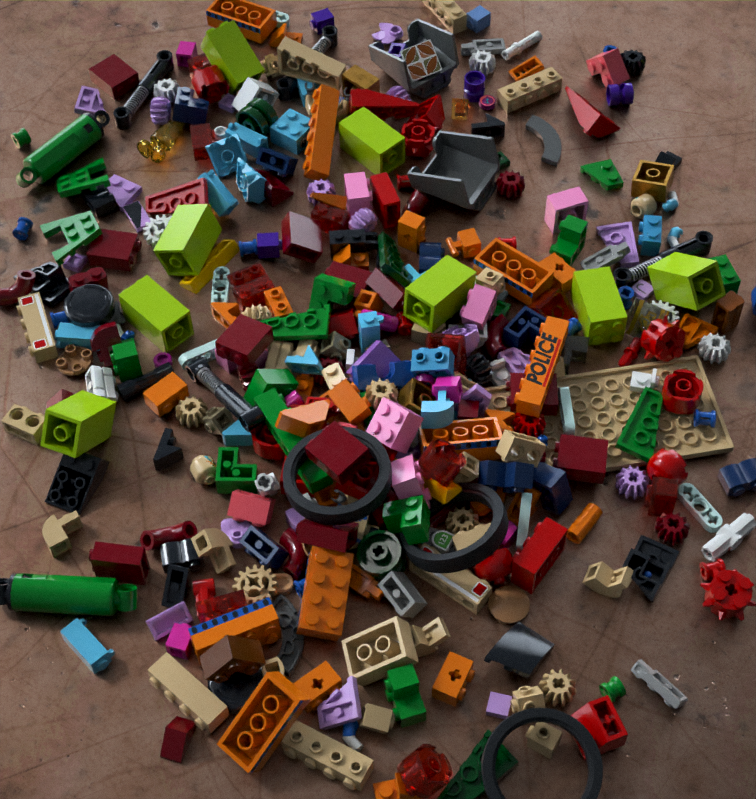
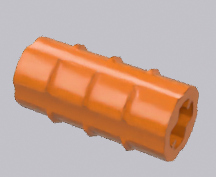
M594 503L587 504L568 529L567 538L570 541L580 544L586 538V535L603 514L600 507Z

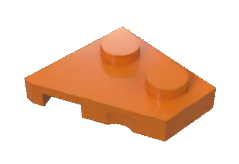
M686 313L679 325L686 332L683 349L686 350L698 344L704 335L708 336L709 333L715 335L719 327Z

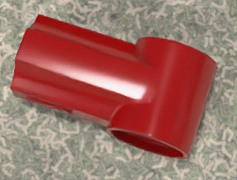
M214 578L192 581L197 617L199 620L209 621L216 617Z

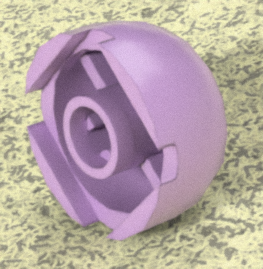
M466 323L464 324L465 327L462 328L456 325L446 329L441 336L443 345L450 348L455 356L462 358L470 356L471 352L478 347L480 341L479 331L475 324Z

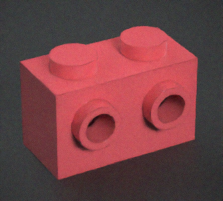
M237 489L232 491L227 515L232 516L235 521L244 522L247 520L252 522L254 526L263 527L271 523L276 499L262 497L258 494Z

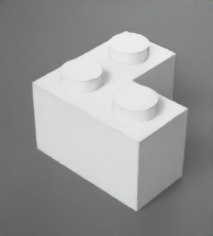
M247 77L231 105L239 111L252 99L261 98L273 106L280 94L269 84Z

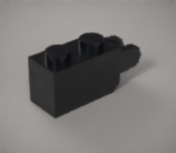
M365 229L329 231L331 258L349 244L351 253L377 250L379 248L378 233L365 232Z

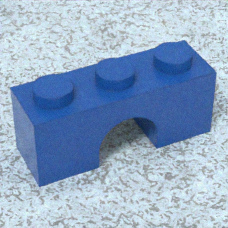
M411 361L389 362V373L384 378H380L377 375L376 365L374 364L353 365V382L360 390V393L366 391L367 385H371L372 380L378 382L379 378L382 381L388 379L389 383H394L397 386V389H402L414 378L411 372Z

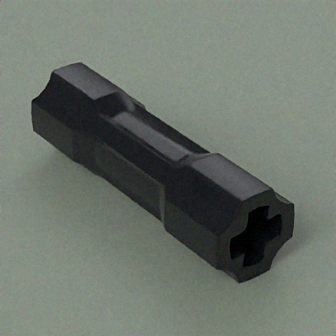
M169 362L154 368L153 371L116 385L121 398L126 400L137 395L140 391L153 386L168 374L174 372Z

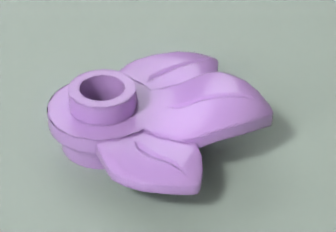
M379 23L381 31L372 34V37L377 41H382V44H391L403 37V30L397 25Z
M226 518L221 522V531L231 539L233 548H242L244 546L239 540L251 524L248 521L238 523L233 518Z

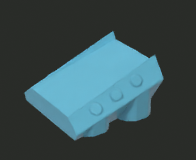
M238 134L205 146L218 178L237 171V159L239 157L249 164Z
M239 157L237 159L236 175L238 189L242 191L245 202L252 201L260 204L266 199L264 197V187L267 179Z

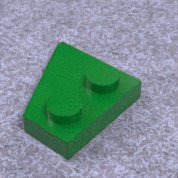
M611 159L580 166L582 174L587 173L590 175L592 181L600 184L607 191L623 187L624 182Z

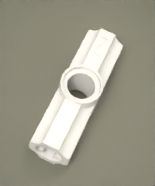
M273 472L268 475L265 473L259 474L257 480H255V485L262 497L268 494L273 496L277 494V490L281 489Z
M743 513L730 525L725 524L722 526L715 537L702 547L701 551L708 561L715 562L728 550L732 551L738 547L743 538L756 528L755 518L751 514Z

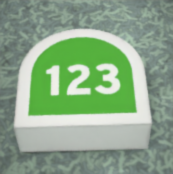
M439 530L432 536V546L441 553H448L453 545L452 536L455 535L445 530Z

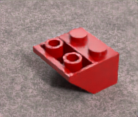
M608 695L586 703L570 715L583 724L597 743L600 754L625 745L628 733ZM574 738L583 759L586 760L585 754L580 744Z

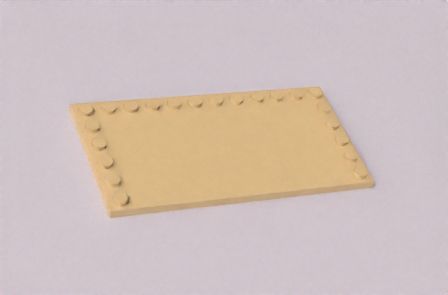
M698 355L675 358L668 362H649L565 375L557 378V390L558 387H569L575 422V436L609 440L606 472L621 470L622 468L628 469L629 465L634 468L637 466H647L648 464L615 448L642 394L641 392L629 391L633 371L652 374L653 368H656V376H660L658 388L654 387L653 390L660 393L662 392L665 377L668 374L670 375L678 369L692 371L703 382V392L697 409L702 412L716 411V424L714 428L707 425L694 427V413L687 415L668 412L663 408L662 404L653 454L665 448L667 451L670 449L675 450L683 459L733 452L732 440ZM506 385L484 388L492 394L487 409L510 412V407H506V396H509V392H506ZM559 402L557 416H544L546 428L542 435L548 438V445L544 451L546 453L545 463L553 466L554 457L558 458V453H554L555 442H560V435L563 434Z

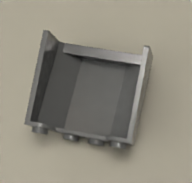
M417 19L409 24L407 28L409 40L403 43L409 48L431 39L442 71L411 82L405 60L388 53V51H384V46L380 42H374L368 45L371 60L407 89V91L425 99L450 84L452 80L450 77L453 70L457 69L459 59L453 33Z
M440 130L432 140L436 155L429 162L425 170L421 173L419 167L413 166L407 173L411 187L461 207L481 211L497 187L495 175L500 170V161L494 138Z

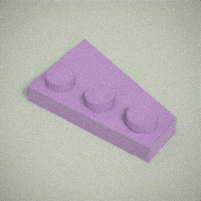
M631 221L596 227L597 233L606 246H618L625 241L628 244L631 252L617 262L620 267L628 268L639 265Z

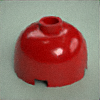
M662 448L653 454L648 461L647 474L649 479L661 489H673L686 481L688 477V472L686 473L685 470L686 462L675 450L670 449L667 451L665 448Z
M509 548L498 549L487 559L473 566V571L479 579L493 582L494 585L501 584L506 581L505 577L512 572V554Z

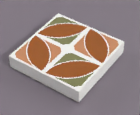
M431 39L400 51L402 59L406 61L411 82L442 71Z

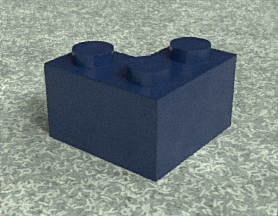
M178 87L172 120L205 127L209 101L193 98V89Z
M524 306L504 327L502 343L510 348L515 347L517 349H520L527 340L535 343L536 337L541 335L539 334L540 325L545 323L546 317Z
M491 460L480 461L477 483L485 485L494 491L503 489V493L506 494L524 493V490L532 489L534 464L522 462L504 463Z
M539 462L537 468L534 467L532 487L541 492L540 500L543 509L560 515L573 500L566 472L560 468L552 467L545 462Z

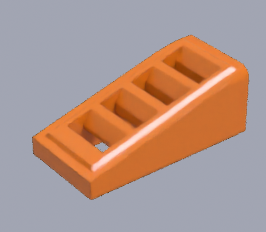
M535 55L509 70L508 73L516 82L545 69L542 62Z
M314 192L310 194V198L339 210H346V196Z

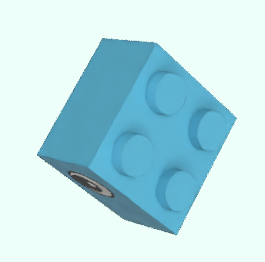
M289 108L270 126L271 142L298 155L308 146L307 135L310 131L308 126L310 118Z

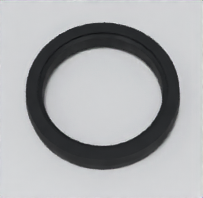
M343 427L368 447L370 455L378 464L379 474L373 488L364 497L348 505L329 507L313 503L305 498L296 486L298 471L303 462L308 458L305 446L311 439L318 436L322 430L306 436L290 451L283 467V487L290 504L301 516L324 525L349 524L367 517L384 502L392 483L391 462L382 443L373 435L363 430Z
M456 483L462 488V491L448 503L442 504L432 497L429 500L431 514L457 502L473 501L482 503L493 511L491 525L486 533L473 544L461 550L445 554L429 553L421 550L415 544L408 545L403 532H400V541L409 560L416 567L427 572L453 573L473 567L492 555L503 542L509 524L506 508L499 495L493 489L478 483Z
M550 708L522 710L503 720L488 738L482 755L481 774L484 789L489 799H506L499 788L495 770L496 757L504 739L520 726L536 722L557 725L569 732L577 740L585 754L588 766L587 784L580 799H597L603 779L601 754L590 732L572 716Z

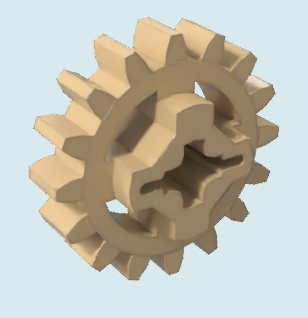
M254 564L251 570L247 566L245 573L239 571L240 578H234L236 584L232 585L234 596L238 599L240 605L245 603L247 606L268 597L272 602L271 596H277L276 589L279 588L276 575L273 574L270 568L266 570L264 565L258 569L256 564Z

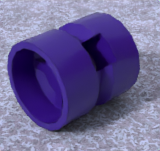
M470 71L464 76V98L469 102H479L480 97L485 93V75L479 71Z
M621 83L620 86L618 84L607 85L606 99L608 106L619 105L620 102L622 105L632 104L634 100L632 83Z

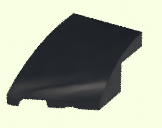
M47 262L39 267L30 269L36 274L35 283L30 294L39 292L42 302L46 305L54 307L70 293L68 278H66L62 267L58 266V264Z
M641 535L635 549L631 548L622 567L628 566L633 570L631 578L647 598L653 602L669 576L680 552ZM645 571H650L652 573V577L650 579L643 576Z
M518 622L494 645L485 656L484 661L487 663L491 661L498 662L503 665V669L529 678L537 671L542 659L552 651L555 644L521 622Z

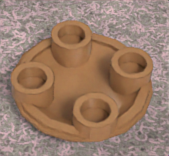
M69 344L56 360V366L65 375H79L87 371L92 365L93 353L85 347Z
M506 585L492 592L489 597L488 607L490 613L500 624L508 625L509 623L519 622L528 616L530 601L523 590L515 586Z

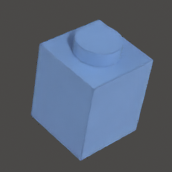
M481 5L466 13V26L475 33L490 25L491 12Z

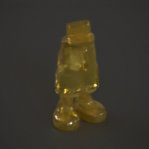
M169 120L151 135L150 142L141 139L137 143L138 151L146 159L151 156L153 162H162L166 157L165 152L170 151L179 139L185 123Z

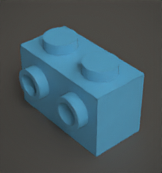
M644 215L643 222H639L638 232H641V235L638 237V245H641L640 255L656 256L661 246L662 216Z
M445 346L435 349L422 347L418 350H412L411 372L414 377L419 374H430L434 378L453 376L455 355L450 348Z

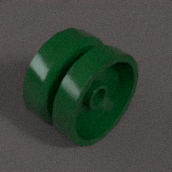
M261 98L252 99L236 114L237 123L264 136H268L270 126L278 120L277 113L273 107Z
M375 530L368 533L361 539L357 547V559L360 566L366 573L374 577L377 582H381L391 570L404 572L407 566V555L399 539L391 532Z

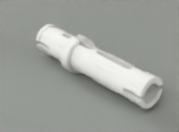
M536 31L518 43L514 42L511 47L502 51L503 59L508 60L515 55L521 54L523 50L542 40V34Z

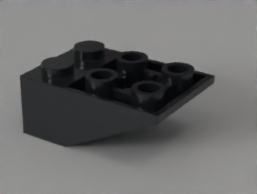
M83 453L77 458L63 454L44 502L70 512L77 511L78 515H81L103 481L110 462L88 453Z

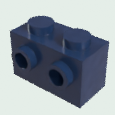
M264 147L260 148L256 164L261 165L262 169L270 172L272 170L277 171L276 174L282 177L287 175L293 176L298 162L296 158Z
M250 525L239 540L246 547L245 551L253 557L257 556L260 559L259 563L267 569L273 567L278 570L289 555V552L271 537Z

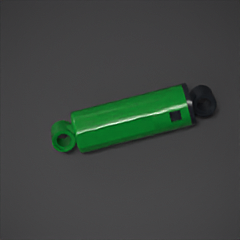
M98 110L93 115L87 112L80 115L23 160L24 168L16 175V183L22 188H27L34 182L44 184L103 138V128L110 121L108 113ZM23 174L29 177V181L24 179Z
M13 573L10 578H0V605L7 604L10 611L114 616L117 610L128 612L137 609V586L133 584L119 585L116 578Z

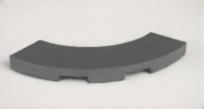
M532 115L526 123L525 129L531 131L543 141L544 153L541 161L557 167L562 150L560 137L548 122Z
M280 594L272 603L279 618L283 635L281 649L277 657L283 663L285 675L290 678L302 657L304 635L296 634L299 616L297 610L285 596Z

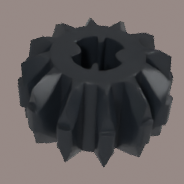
M630 49V51L624 50V53H621L628 74L634 76L635 73L640 74L644 70L646 57L643 56V52Z
M479 353L473 354L463 361L464 365L462 368L467 379H471L479 385H484L492 379L494 374L491 369L492 365L489 364V360H486L484 355Z

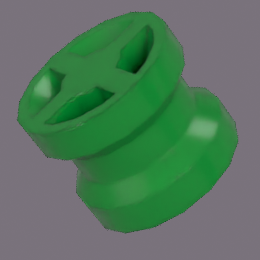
M24 128L19 129L17 133L11 134L14 144L19 149L25 143H31V138Z
M616 676L611 677L609 682H603L599 685L602 696L608 695L612 703L615 702L617 697L626 695L623 683Z

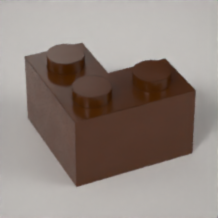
M226 635L200 656L205 680L215 681L216 683L225 682L235 672L253 675L266 664L259 640Z

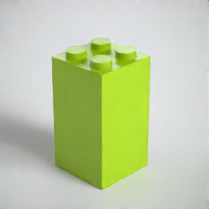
M234 20L230 22L225 21L218 28H211L206 31L200 47L211 65H217L221 69L229 85V94H236V91L241 89L247 77L256 80L260 79L265 69Z
M365 107L355 111L339 122L340 148L375 175L384 172L388 174L405 162V137Z
M208 204L178 205L153 251L169 276L199 275L222 228Z
M674 252L647 267L656 300H662L663 302L698 311L726 295L719 265L715 260Z
M446 255L405 288L403 316L433 333L457 313L463 305L467 304V294L475 286L476 271Z
M610 266L574 271L570 296L578 320L582 325V332L587 346L623 340L627 314Z
M148 275L137 280L136 283L118 295L125 319L162 352L169 353L194 335L190 310Z
M81 390L47 408L40 446L77 458L111 437L116 401Z

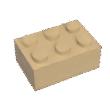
M398 616L341 641L349 677H356L357 684L361 686H366L386 677L388 670L411 663L413 665L419 663L410 625Z

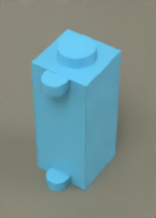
M229 123L225 131L226 138L238 134L246 154L257 158L261 147L268 148L266 136L239 123Z
M213 169L208 173H202L198 179L205 178L207 180L209 204L219 217L229 215L239 204V201L234 198L220 181Z
M377 311L358 314L359 344L362 355L366 351L365 348L369 347L376 340H380L379 323L384 321V317L377 315Z
M60 322L58 330H55L56 347L65 349L67 345L74 344L75 346L92 350L90 345L92 333L101 325L80 327L73 323Z
M76 618L60 632L66 644L95 675L98 671L104 670L112 661L111 658L115 655V651L113 649L107 651L85 627L87 621L84 618L80 620Z

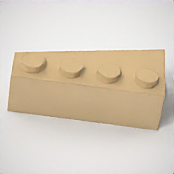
M286 36L277 48L279 74L340 89L342 86V74L346 72L345 64Z

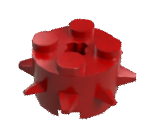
M412 119V122L405 123L402 127V133H400L405 137V155L424 158L430 156L434 149L432 140L435 137L437 127L430 125L429 121L425 119Z
M665 315L664 319L651 321L647 330L644 329L641 336V346L646 351L645 360L655 357L657 361L668 362L674 358H679L683 354L686 332L679 327L680 320L670 323L668 322L667 315Z
M713 569L712 581L710 583H700V586L705 589L703 607H710V611L717 615L720 621L733 616L740 621L744 620V609L747 606H756V603L751 600L753 582L748 577L737 572V569L733 571Z

